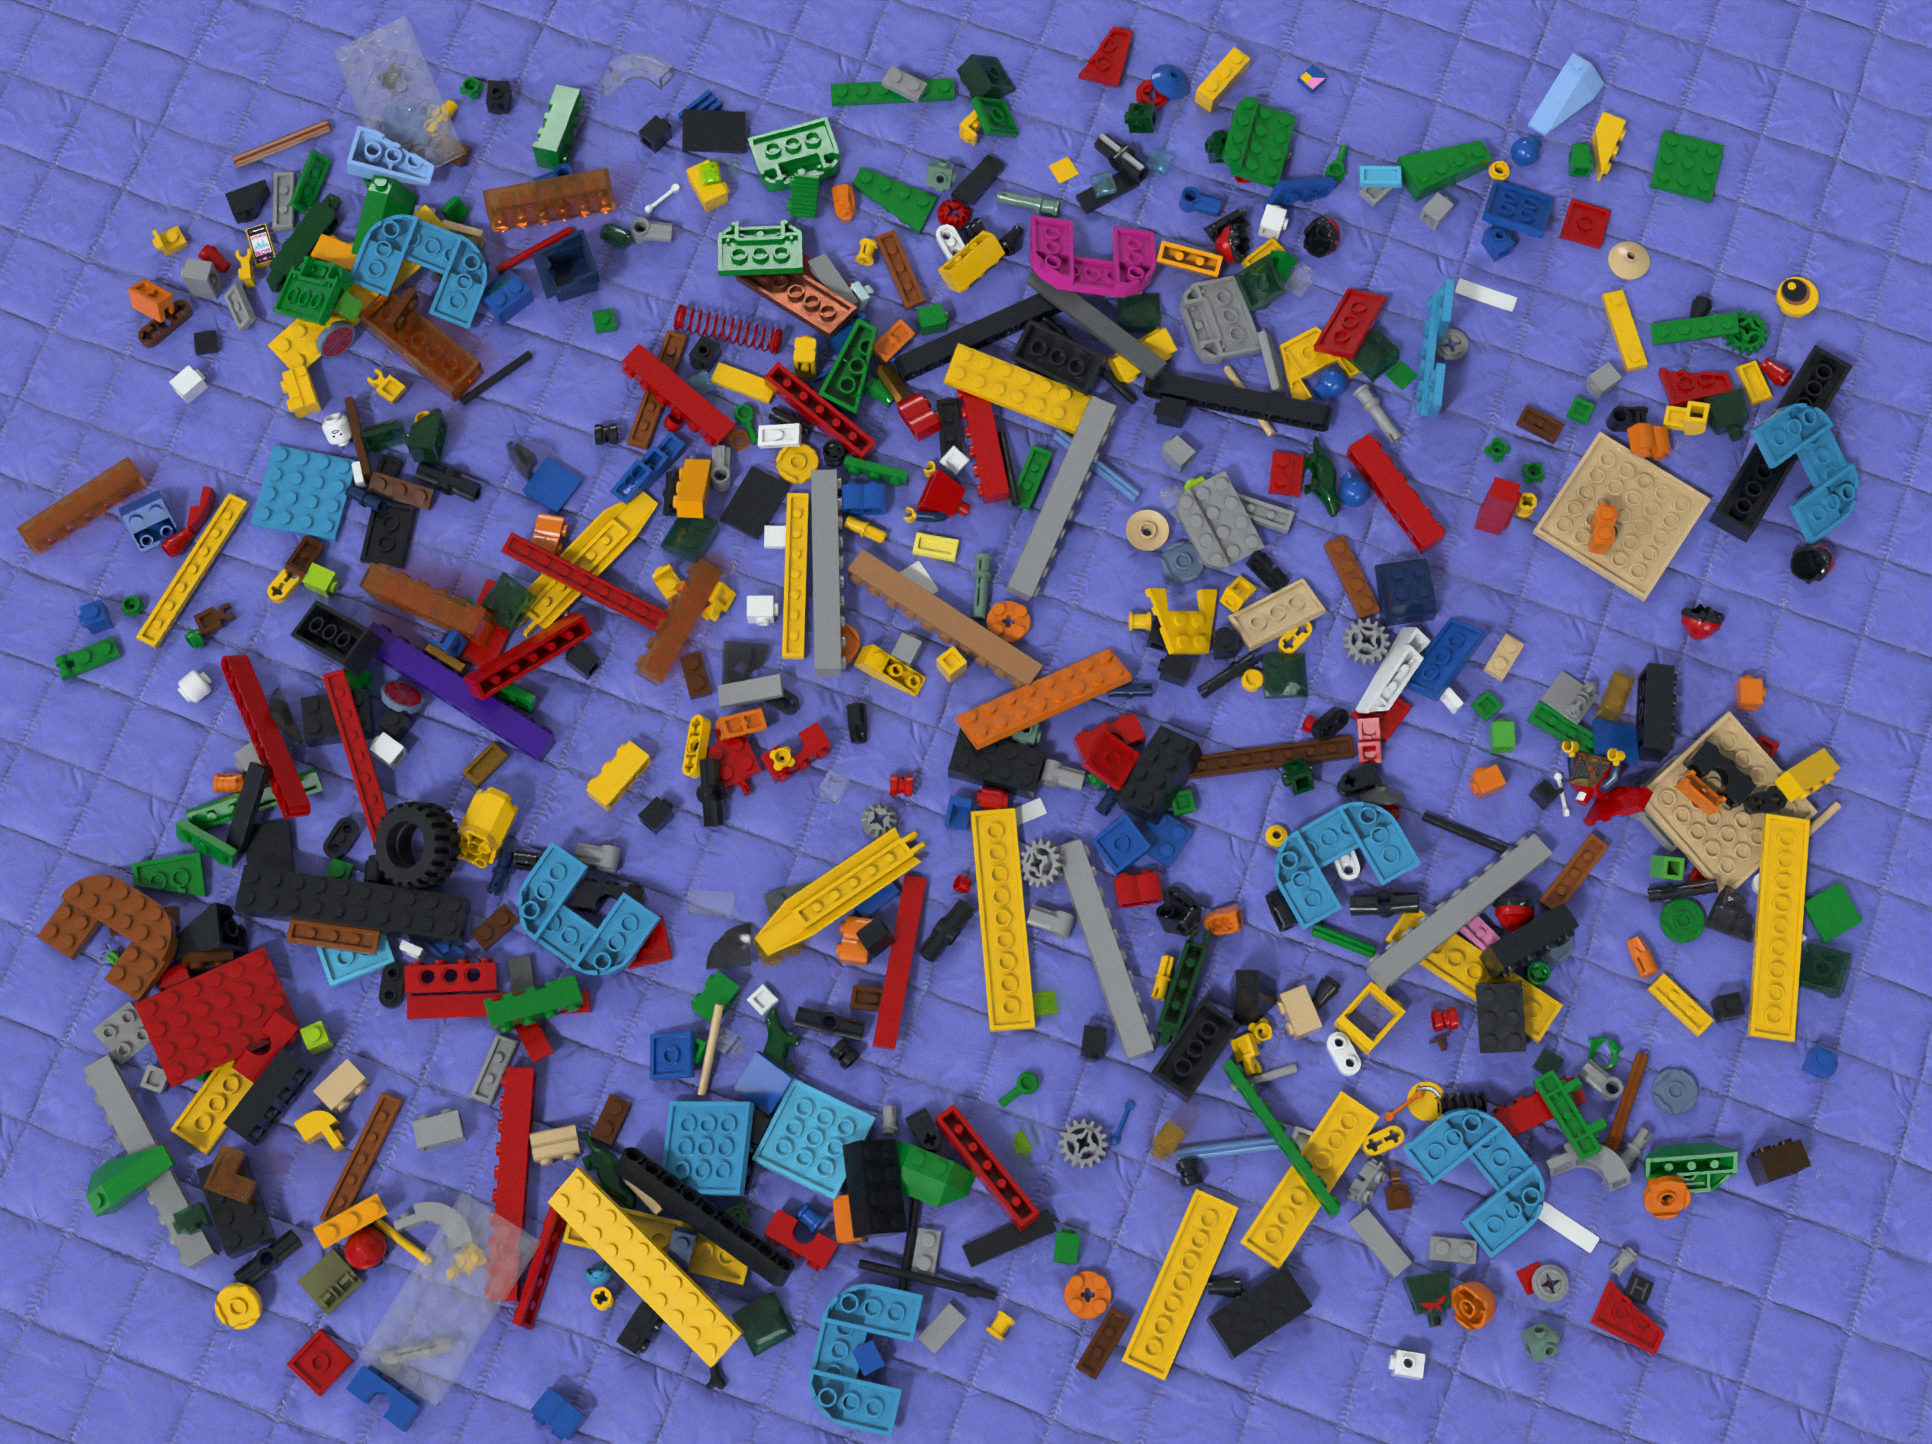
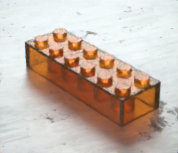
M608 168L483 190L486 212L493 232H506L508 229L514 228L524 229L530 225H545L552 221H567L574 217H588L591 214H606L616 210Z
M392 291L388 298L379 294L358 316L362 328L456 403L484 374L481 362L416 310L410 313L406 325L402 329L400 328L397 334L390 331L385 321L401 298Z
M371 562L359 586L372 599L451 632L453 629L459 632L465 639L483 647L487 646L497 623L492 619L493 615L486 612L487 609L479 604L472 606L467 604L468 601L458 595L455 598L449 596V593L442 588L437 587L435 590L429 587L430 584L421 579H418L416 582L410 579V575L402 571L395 573L386 564L380 563L377 565Z

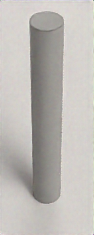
M1291 1064L1245 1079L1248 1083L1251 1081L1254 1085L1297 1073V1068L1295 1064ZM1229 1083L1231 1091H1237L1233 1083Z

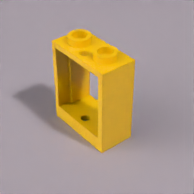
M1372 981L1333 1024L1340 1032L1347 1035L1349 1040L1366 1055L1374 1049L1406 1012L1400 1001L1395 998L1391 999L1386 994L1387 991L1383 992ZM1368 994L1394 1015L1373 1041L1347 1019Z

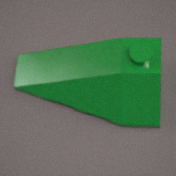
M374 175L367 191L351 250L352 254H358L365 235L377 222L393 215H411L417 201V196L394 178Z
M166 1144L107 1161L91 1174L86 1198L96 1217L116 1213L176 1165Z

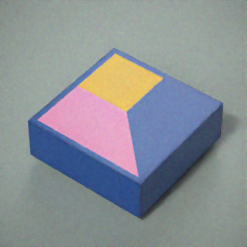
M1313 65L1297 79L1311 94L1327 80Z

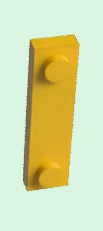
M1623 289L1602 294L1601 299L1625 371L1630 372L1646 368L1648 363Z

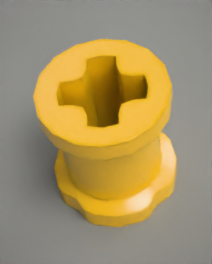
M863 238L859 242L860 250L855 261L864 266H871L874 264L873 255L878 247V243L871 239Z
M1523 493L1520 503L1515 510L1516 515L1521 518L1530 517L1537 506L1536 496L1532 493Z
M1129 611V631L1133 629L1151 631V612H1147V614H1133V612Z
M599 1287L592 1292L591 1302L597 1309L606 1311L614 1304V1297L607 1288ZM603 1293H605L608 1300L607 1302L603 1301L602 1305H600L597 1297H602Z
M999 1310L994 1322L990 1327L987 1326L985 1330L1002 1342L1004 1334L1016 1322Z

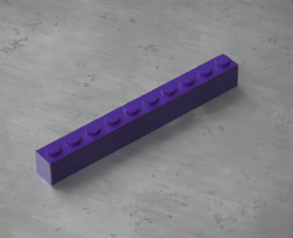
M374 622L370 625L369 629L384 641L374 658L534 760L541 763L556 743L553 732L545 726L540 728L534 724L535 720L526 714L521 716L511 704L506 703L504 705L499 702V698L495 694L484 700L473 697L460 672L455 669L450 671L445 667V663L436 657L431 659L427 656L428 653L421 647H412L405 637L393 635L391 633L392 630L381 623L379 626Z

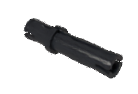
M1249 652L1239 661H1233L1230 663V667L1197 687L1199 693L1208 689L1201 694V697L1206 699L1236 677H1242L1245 671L1259 664L1258 659L1255 658L1248 662L1255 656L1252 652Z
M1716 878L1676 885L1668 883V886L1647 888L1650 902L1667 899L1675 901V898L1718 893ZM1703 886L1705 887L1703 889L1685 891V889ZM1681 890V892L1661 894V892Z

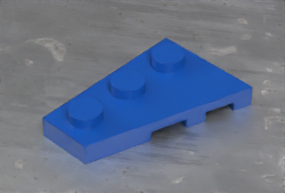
M1334 177L1278 181L1263 206L1264 210L1267 204L1283 205V208H1286L1298 200H1302L1305 203L1327 197L1336 184Z

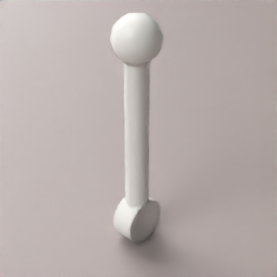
M673 184L667 193L651 205H647L645 211L651 213L654 207L672 193H678L680 190L679 185Z
M1560 772L1554 774V779L1557 781L1558 788H1563L1561 781L1563 775ZM1563 792L1560 796L1563 807L1562 811L1563 816L1567 817L1569 816V809L1567 808Z

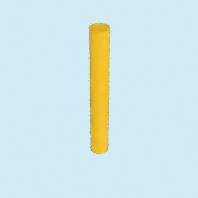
M381 1218L377 1220L374 1225L375 1227L384 1232V1234L428 1267L434 1263L435 1260L385 1221Z

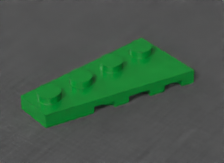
M864 167L859 169L852 183L854 189L872 202L881 205L886 212L895 215L903 224L909 225L918 235L921 234L937 202V197Z

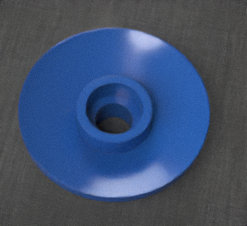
M1163 64L1157 66L1152 71L1151 82L1160 94L1171 99H1180L1186 96L1190 89V83L1187 76L1180 69L1172 65Z

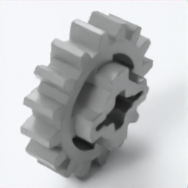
M1368 618L1366 623L1358 619L1357 625L1351 623L1350 629H1345V636L1341 641L1345 644L1342 650L1349 651L1346 657H1354V664L1359 660L1362 666L1366 662L1373 666L1375 660L1381 662L1382 656H1386L1388 652L1386 648L1390 646V642L1386 641L1389 638V634H1383L1384 626L1381 628L1377 627L1378 621L1370 624V619ZM1352 636H1354L1356 641L1354 646L1352 645ZM1377 639H1379L1380 642L1379 649L1377 648L1378 645L1376 644Z
M1040 839V841L1033 840L1032 845L1025 846L1027 852H1021V855L1024 857L1023 860H1020V864L1023 865L1021 873L1026 874L1023 880L1029 881L1030 886H1036L1037 888L1052 887V882H1059L1057 876L1064 874L1060 869L1066 866V864L1061 863L1065 855L1059 854L1061 847L1055 846L1053 841Z
M1082 1119L1081 1124L1073 1120V1127L1065 1125L1067 1133L1060 1132L1059 1136L1064 1140L1058 1141V1146L1063 1147L1059 1151V1155H1066L1064 1158L1065 1163L1069 1160L1072 1161L1071 1168L1079 1164L1080 1170H1083L1084 1165L1087 1164L1092 1169V1162L1100 1164L1099 1156L1105 1157L1106 1155L1102 1148H1107L1108 1143L1102 1142V1140L1107 1136L1106 1134L1100 1135L1101 1126L1096 1129L1093 1127L1094 1121L1087 1125L1085 1119ZM1077 1130H1084V1132L1081 1134H1072ZM1092 1133L1098 1141V1146L1092 1141ZM1085 1136H1087L1086 1145L1088 1147H1084L1083 1149H1081L1080 1153H1078V1142H1082ZM1067 1143L1073 1147V1155L1068 1150ZM1086 1154L1093 1155L1088 1159H1081Z

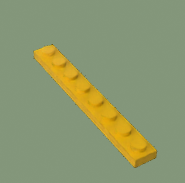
M228 493L137 634L136 638L139 641L157 650L247 510L248 502Z
M787 493L782 659L804 660L809 493Z

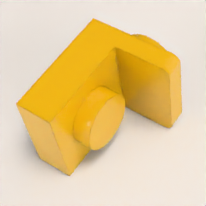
M975 109L959 124L961 139L973 146L977 144L976 132L982 126Z
M178 225L160 234L157 233L156 229L152 231L155 236L152 242L157 251L162 250L165 257L188 246Z
M670 564L660 566L654 571L652 575L653 582L667 602H670L686 591L685 586L674 573Z
M1240 575L1226 588L1220 602L1235 613L1255 593L1257 588Z

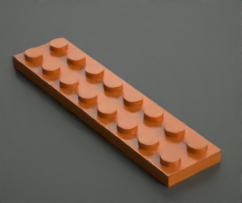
M1108 648L1030 683V685L1020 687L955 716L956 723L976 750H979L1132 681V675L1112 650Z

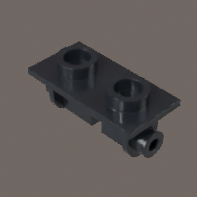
M1237 209L1204 228V231L1215 245L1217 237L1225 227L1236 223H1241L1244 228L1250 226L1245 218L1247 213L1244 209Z
M1260 550L1254 551L1246 563L1251 571L1273 593L1282 586L1287 585L1289 582L1288 576L1278 567L1274 569L1271 567L1274 563L1266 553Z

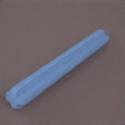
M1059 429L1054 435V440L1068 449L1072 437L1062 429ZM1097 458L1095 464L1091 463L1090 468L1131 501L1138 499L1141 492L1103 461Z
M1272 1137L1179 1148L1176 1150L1177 1161L1182 1162L1193 1158L1205 1159L1280 1148Z

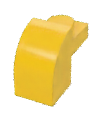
M1688 401L1687 408L1667 405L1663 427L1684 431V435L1702 434L1706 430L1710 404Z
M312 1111L293 1123L309 1145L325 1136L337 1153L346 1148L342 1143L345 1140L344 1136L338 1128L334 1130L341 1123L328 1112Z

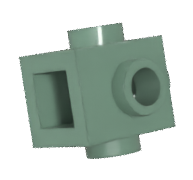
M939 159L938 161L930 160L927 167L925 186L934 187L937 191L950 190L952 183L956 184L958 172L954 171L955 164L945 159Z
M1039 723L1010 735V737H1013V743L1034 748L1035 743L1040 742L1042 730H1039Z
M1546 1321L1520 1332L1524 1350L1534 1363L1560 1353L1558 1342L1561 1341L1557 1330L1555 1328L1551 1329Z

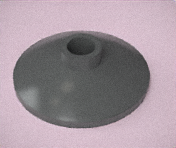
M1378 783L1375 785V788L1368 789L1360 794L1362 802L1374 805H1390L1405 799V794L1402 791L1390 788L1387 783Z

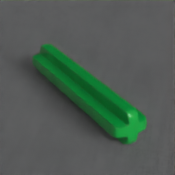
M1318 923L1313 927L1312 936L1369 958L1374 957L1377 947Z

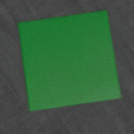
M1402 360L1386 374L1401 390L1418 376Z

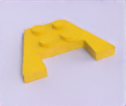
M1317 326L1290 339L1279 347L1291 398L1310 401L1312 395L1302 381L1335 363L1340 365L1349 380L1365 372L1366 366L1355 359L1351 360L1315 352L1314 344L1322 332Z
M1166 588L1145 589L1147 598L1150 597L1153 604L1152 612L1154 616L1158 617L1161 628L1159 630L1169 655H1205L1209 653L1217 589H1201L1196 591L1199 611H1169Z

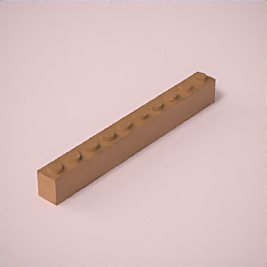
M862 549L848 567V577L853 584L857 586L862 585L873 597L877 598L879 596L885 600L884 602L890 608L899 609L907 619L911 621L916 620L927 632L933 631L939 635V639L944 643H951L956 646L961 654L965 656L970 655L975 658V662L984 668L987 666L992 669L998 678L1009 680L1015 689L1030 685L1041 675L1043 671L1042 664Z

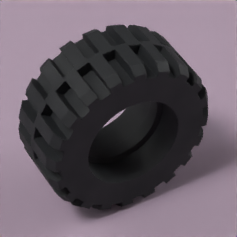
M426 802L399 803L393 809H389L385 813L386 817H382L378 824L380 827L376 829L374 835L376 836V842H373V849H376L375 861L379 862L378 868L381 873H385L384 876L389 882L404 888H432L443 883L446 880L445 878H449L453 873L452 868L456 867L459 861L457 856L461 854V848H459L461 835L457 833L459 828L457 823L452 821L454 819L452 815L446 812L442 806ZM419 828L424 839V849L420 860L416 863L411 852V840L415 830Z

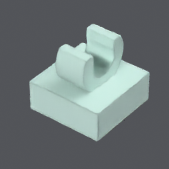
M857 281L851 284L850 290L859 301L857 308L858 311L865 309L868 300L871 298L869 294H872L874 291L870 285L862 287L860 282Z

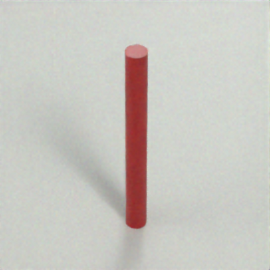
M567 227L497 265L496 270L499 274L532 257L533 253L561 241V238L572 234L571 229Z

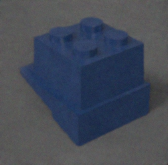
M584 229L563 237L561 241L532 254L546 299L556 295L558 302H562L599 290L598 282H600V278Z
M1426 558L1374 566L1382 627L1434 620L1437 614L1436 598Z

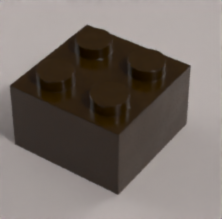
M1792 1138L1778 1142V1144L1772 1146L1773 1149H1771L1770 1145L1759 1148L1751 1153V1158L1746 1160L1756 1187L1799 1173L1811 1166L1801 1139L1793 1141Z

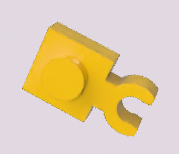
M375 369L374 372L379 377L376 380L368 377V383L372 387H378L376 389L377 394L394 405L407 391L406 386L390 374L385 379L382 372Z

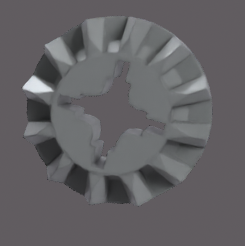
M1447 329L1443 343L1436 344L1438 356H1442L1446 361L1454 360L1455 362L1457 359L1463 358L1468 350L1466 336L1456 329ZM1448 340H1450V342L1453 345L1456 344V346L1453 349V352L1450 349V347H1446L1448 344Z
M880 802L874 805L870 804L863 811L861 817L863 830L874 838L881 837L896 827L897 823L895 811L889 805H884ZM875 813L879 817H885L883 819V828L879 823H873L875 821Z
M1555 1265L1539 1267L1531 1278L1532 1290L1537 1295V1298L1545 1302H1557L1567 1294L1569 1288L1568 1278L1565 1272ZM1546 1277H1548L1550 1281L1558 1280V1283H1555V1285L1552 1286V1290H1550L1549 1287L1541 1286L1545 1282H1547Z

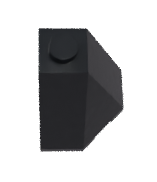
M213 903L176 935L178 938V946L175 953L176 960L182 961V957L188 952L233 951L234 955L249 953L247 932L242 924L238 925L233 918L234 911L228 905Z
M1235 970L1230 981L1231 1018L1238 1022L1240 1026H1248L1250 1023L1259 1022L1276 1005V980L1260 970Z

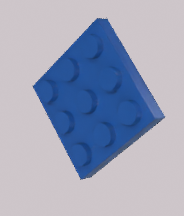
M1494 179L1482 220L1492 225H1499L1512 231H1519L1531 237L1542 239L1554 197Z

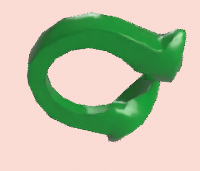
M1606 1037L1588 1039V1042L1591 1044L1589 1060L1591 1059L1595 1063V1051L1604 1041L1609 1043L1612 1056L1610 1064L1606 1066L1597 1065L1603 1070L1613 1068L1618 1061L1619 1051L1623 1050L1617 1041Z

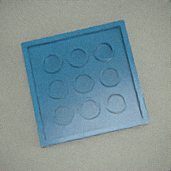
M274 445L251 520L252 526L337 542L349 499L345 495V491L349 485H353L352 463L357 461Z
M670 1101L662 1167L701 1195L744 1196L754 1103Z

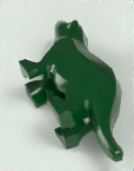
M1315 437L1313 439L1314 453H1310L1309 457L1303 459V470L1309 468L1312 473V485H1304V494L1307 495L1312 492L1324 504L1328 514L1331 517H1335L1341 506V500L1338 499L1335 489L1337 471L1332 461L1322 451L1318 437Z
M771 1007L765 1017L768 1039L763 1054L793 1075L794 1065L786 1063V1057L788 1055V1046L798 1047L800 1036L798 1034L790 1036L779 1019L778 1009Z
M585 1131V1140L595 1154L582 1157L585 1169L590 1171L593 1166L597 1170V1176L601 1182L598 1185L607 1194L622 1201L629 1209H635L637 1198L634 1191L626 1185L623 1178L616 1172L615 1167L619 1161L618 1158L610 1151L596 1145L592 1141L589 1132Z

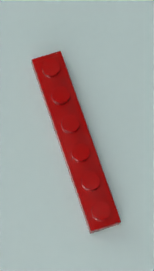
M551 1205L543 1222L540 1239L536 1243V1251L529 1265V1273L521 1290L518 1307L514 1311L512 1324L528 1330H532L566 1224L564 1218Z

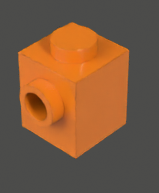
M1743 676L1736 682L1735 710L1757 711L1763 705L1766 688L1762 684V679H1755L1754 676Z
M1497 764L1485 768V766L1477 768L1473 771V775L1469 780V788L1473 795H1477L1479 800L1503 790L1507 784Z

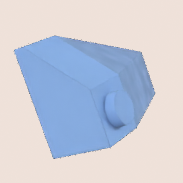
M1574 53L1571 55L1529 122L1528 127L1546 136L1563 124L1570 116L1578 113L1586 104L1594 101L1604 86V82L1589 61Z

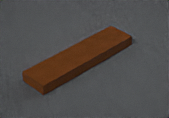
M350 396L346 397L344 401L362 474L368 483L372 476L371 464L357 405L353 397Z

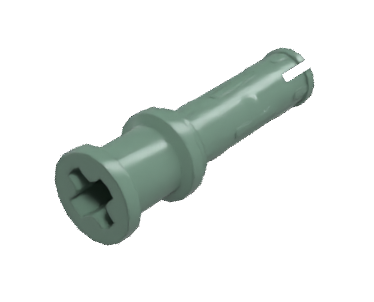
M1001 189L998 191L997 203L1031 209L1039 215L1044 213L1053 215L1054 218L1058 217L1061 200L1059 199L1054 201L1045 199L1041 195L1036 198Z
M985 553L974 555L976 565L975 572H973L975 593L972 618L979 621L986 620L988 581L992 578L990 568L993 556Z

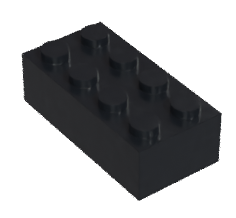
M1030 319L1010 356L1013 361L1053 381L1066 385L1085 396L1091 394L1107 362L1105 356Z
M318 600L313 603L290 634L306 649L345 669L356 677L361 675L384 643L371 629Z
M1647 663L1638 676L1635 727L1637 730L1638 755L1641 761L1660 763L1674 747L1675 739L1674 736H1671V731L1675 726L1676 720L1675 715H1672V710L1676 705V694H1673V688L1677 684V673H1674L1675 666Z
M1160 725L1135 763L1121 789L1114 796L1120 809L1157 826L1203 755L1197 741Z
M960 728L948 767V777L980 786L1004 788V791H1009V794L1033 800L1046 751L1005 740H999L976 750Z
M1563 903L1490 944L1479 958L1493 980L1498 977L1505 979L1513 974V971L1518 967L1522 969L1532 963V960L1537 956L1541 958L1551 952V949L1555 946L1559 948L1569 942V939L1576 935L1574 931L1579 927V924L1566 904Z
M1202 998L1151 1072L1149 1078L1188 1103L1238 1030L1240 1024Z
M281 1048L223 1124L254 1146L262 1143L268 1135V1129L272 1124H277L281 1119L282 1111L287 1105L290 1106L297 1098L296 1093L299 1089L309 1083L313 1071Z
M896 1139L859 1140L842 1145L853 1237H886L907 1232Z
M240 1151L196 1169L227 1257L236 1259L277 1240L247 1155Z
M1284 1267L1209 1316L1206 1321L1231 1360H1233L1313 1306L1288 1268Z

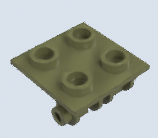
M334 1249L328 1252L298 1281L302 1288L313 1298L317 1306L323 1309L328 1316L364 1283Z

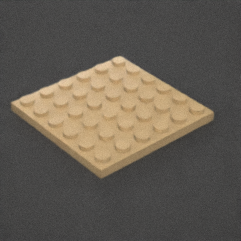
M1599 432L1534 529L1533 534L1644 602L1711 499L1648 460L1632 454L1630 449ZM1600 503L1615 505L1617 508V520L1613 525L1615 539L1605 555L1591 553L1588 549V539L1592 533L1590 521Z
M1730 711L1718 719L1646 786L1653 794L1644 808L1706 880L1716 878L1718 893L1723 899L1734 892L1760 867L1763 815L1767 813L1810 820L1818 812L1806 798L1802 801L1798 798L1791 803L1787 799L1786 806L1782 809L1755 815L1747 813L1743 803L1741 806L1731 809L1725 802H1722L1719 805L1721 809L1717 813L1708 816L1674 787L1688 770L1682 763L1698 744L1708 741L1715 744L1724 757L1730 758L1736 764V768L1752 778V782L1757 787L1750 795L1770 790H1780L1774 781L1783 774V771ZM1710 771L1707 776L1700 778L1715 792L1721 787V777L1715 771ZM1774 797L1768 801L1769 803H1778L1779 798ZM1761 801L1751 802V806L1757 807L1762 805Z

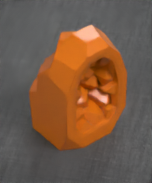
M849 184L837 185L832 188L835 215L842 222H850L856 211L853 187Z
M1232 905L1208 913L1204 918V927L1215 935L1232 934L1241 931L1243 927L1241 908L1238 905Z

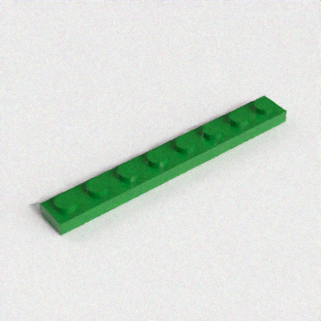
M1230 1059L1223 1065L1222 1070L1331 1220L1334 1219L1341 1212L1339 1200L1335 1195H1330L1325 1189L1327 1184L1320 1175L1316 1176L1312 1171L1313 1165L1306 1156L1303 1158L1298 1152L1300 1149L1298 1144L1292 1137L1289 1139L1285 1134L1286 1128L1279 1119H1274L1270 1113L1272 1109L1265 1100L1261 1101L1257 1093L1259 1092L1256 1086L1251 1081L1247 1082L1243 1076L1245 1072L1238 1063L1234 1064Z

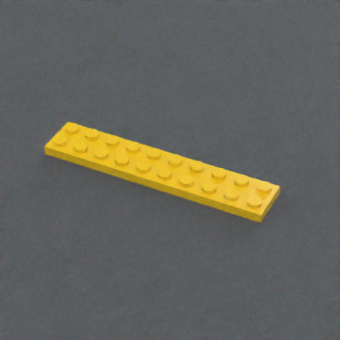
M426 205L413 215L423 221L450 231ZM403 259L389 296L422 266ZM353 284L349 291H344L364 303L360 315L354 322L339 316L333 311L325 326L296 319L267 346L290 370H295V368L304 365L309 368L322 356L316 348V343L319 335L325 328L329 329L332 327L331 324L340 320L347 321L354 328L387 297Z
M1015 808L971 811L990 1032L1035 1029Z
M1767 813L1763 815L1747 1036L1795 1042L1810 820Z
M581 1167L576 1168L549 1199L548 1203L710 1368L717 1364L744 1333Z

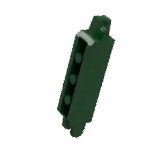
M329 193L322 202L316 200L313 206L307 209L302 221L296 224L290 238L283 242L279 253L273 256L269 265L271 272L266 279L272 292L278 293L281 291L292 266L298 267L304 261V256L311 257V253L321 234L326 236L332 235L339 226L336 216L342 203L339 197Z
M1195 926L1192 928L1189 940L1187 939L1156 1027V1032L1161 1033L1158 1045L1165 1048L1170 1037L1175 1038L1180 1031L1208 949L1207 944L1211 932L1206 931L1204 933L1202 944L1196 943L1194 938L1197 936L1198 927Z

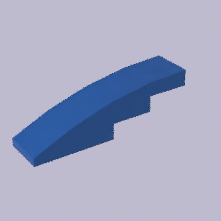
M669 432L658 447L653 445L641 461L639 459L635 460L610 492L627 505L654 483L688 446Z

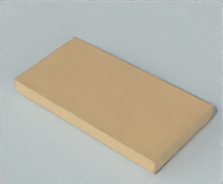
M1301 578L1229 615L1228 621L1236 629L1237 634L1251 652L1325 614L1326 609L1304 578Z

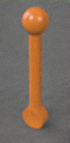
M1418 1089L1416 1094L1392 1112H1387L1384 1116L1385 1120L1392 1121L1394 1115L1416 1099L1423 1098L1425 1095L1424 1091Z

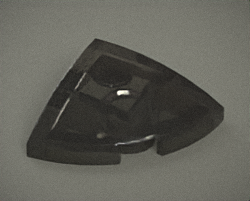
M509 441L506 444L509 458L518 473L528 482L534 475L532 469L538 463L536 455L519 443L512 447L513 441Z
M723 641L722 685L744 681L749 678V675L755 669L759 670L767 657L769 644Z
M279 687L275 689L270 698L269 713L286 735L302 743L304 742L302 734Z
M1725 885L1710 911L1705 927L1745 942H1752L1753 918L1752 914H1747V910L1743 905L1747 902L1736 889Z
M751 923L738 925L724 932V935L713 944L709 952L706 970L751 966Z

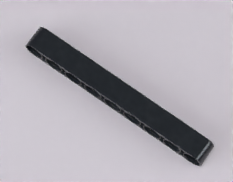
M1038 293L898 356L894 363L902 379L909 381L950 363L958 343L979 350L1025 329L1029 319L1039 323L1046 315L1052 317L1063 311Z
M1161 372L1154 380L1146 376L1142 391L1145 396L1161 400L1162 396L1185 400L1187 401L1186 405L1319 432L1329 430L1333 409L1325 404Z
M634 1147L625 1148L615 1167L616 1172L621 1177L772 1285L777 1287L785 1285L795 1267L790 1257Z

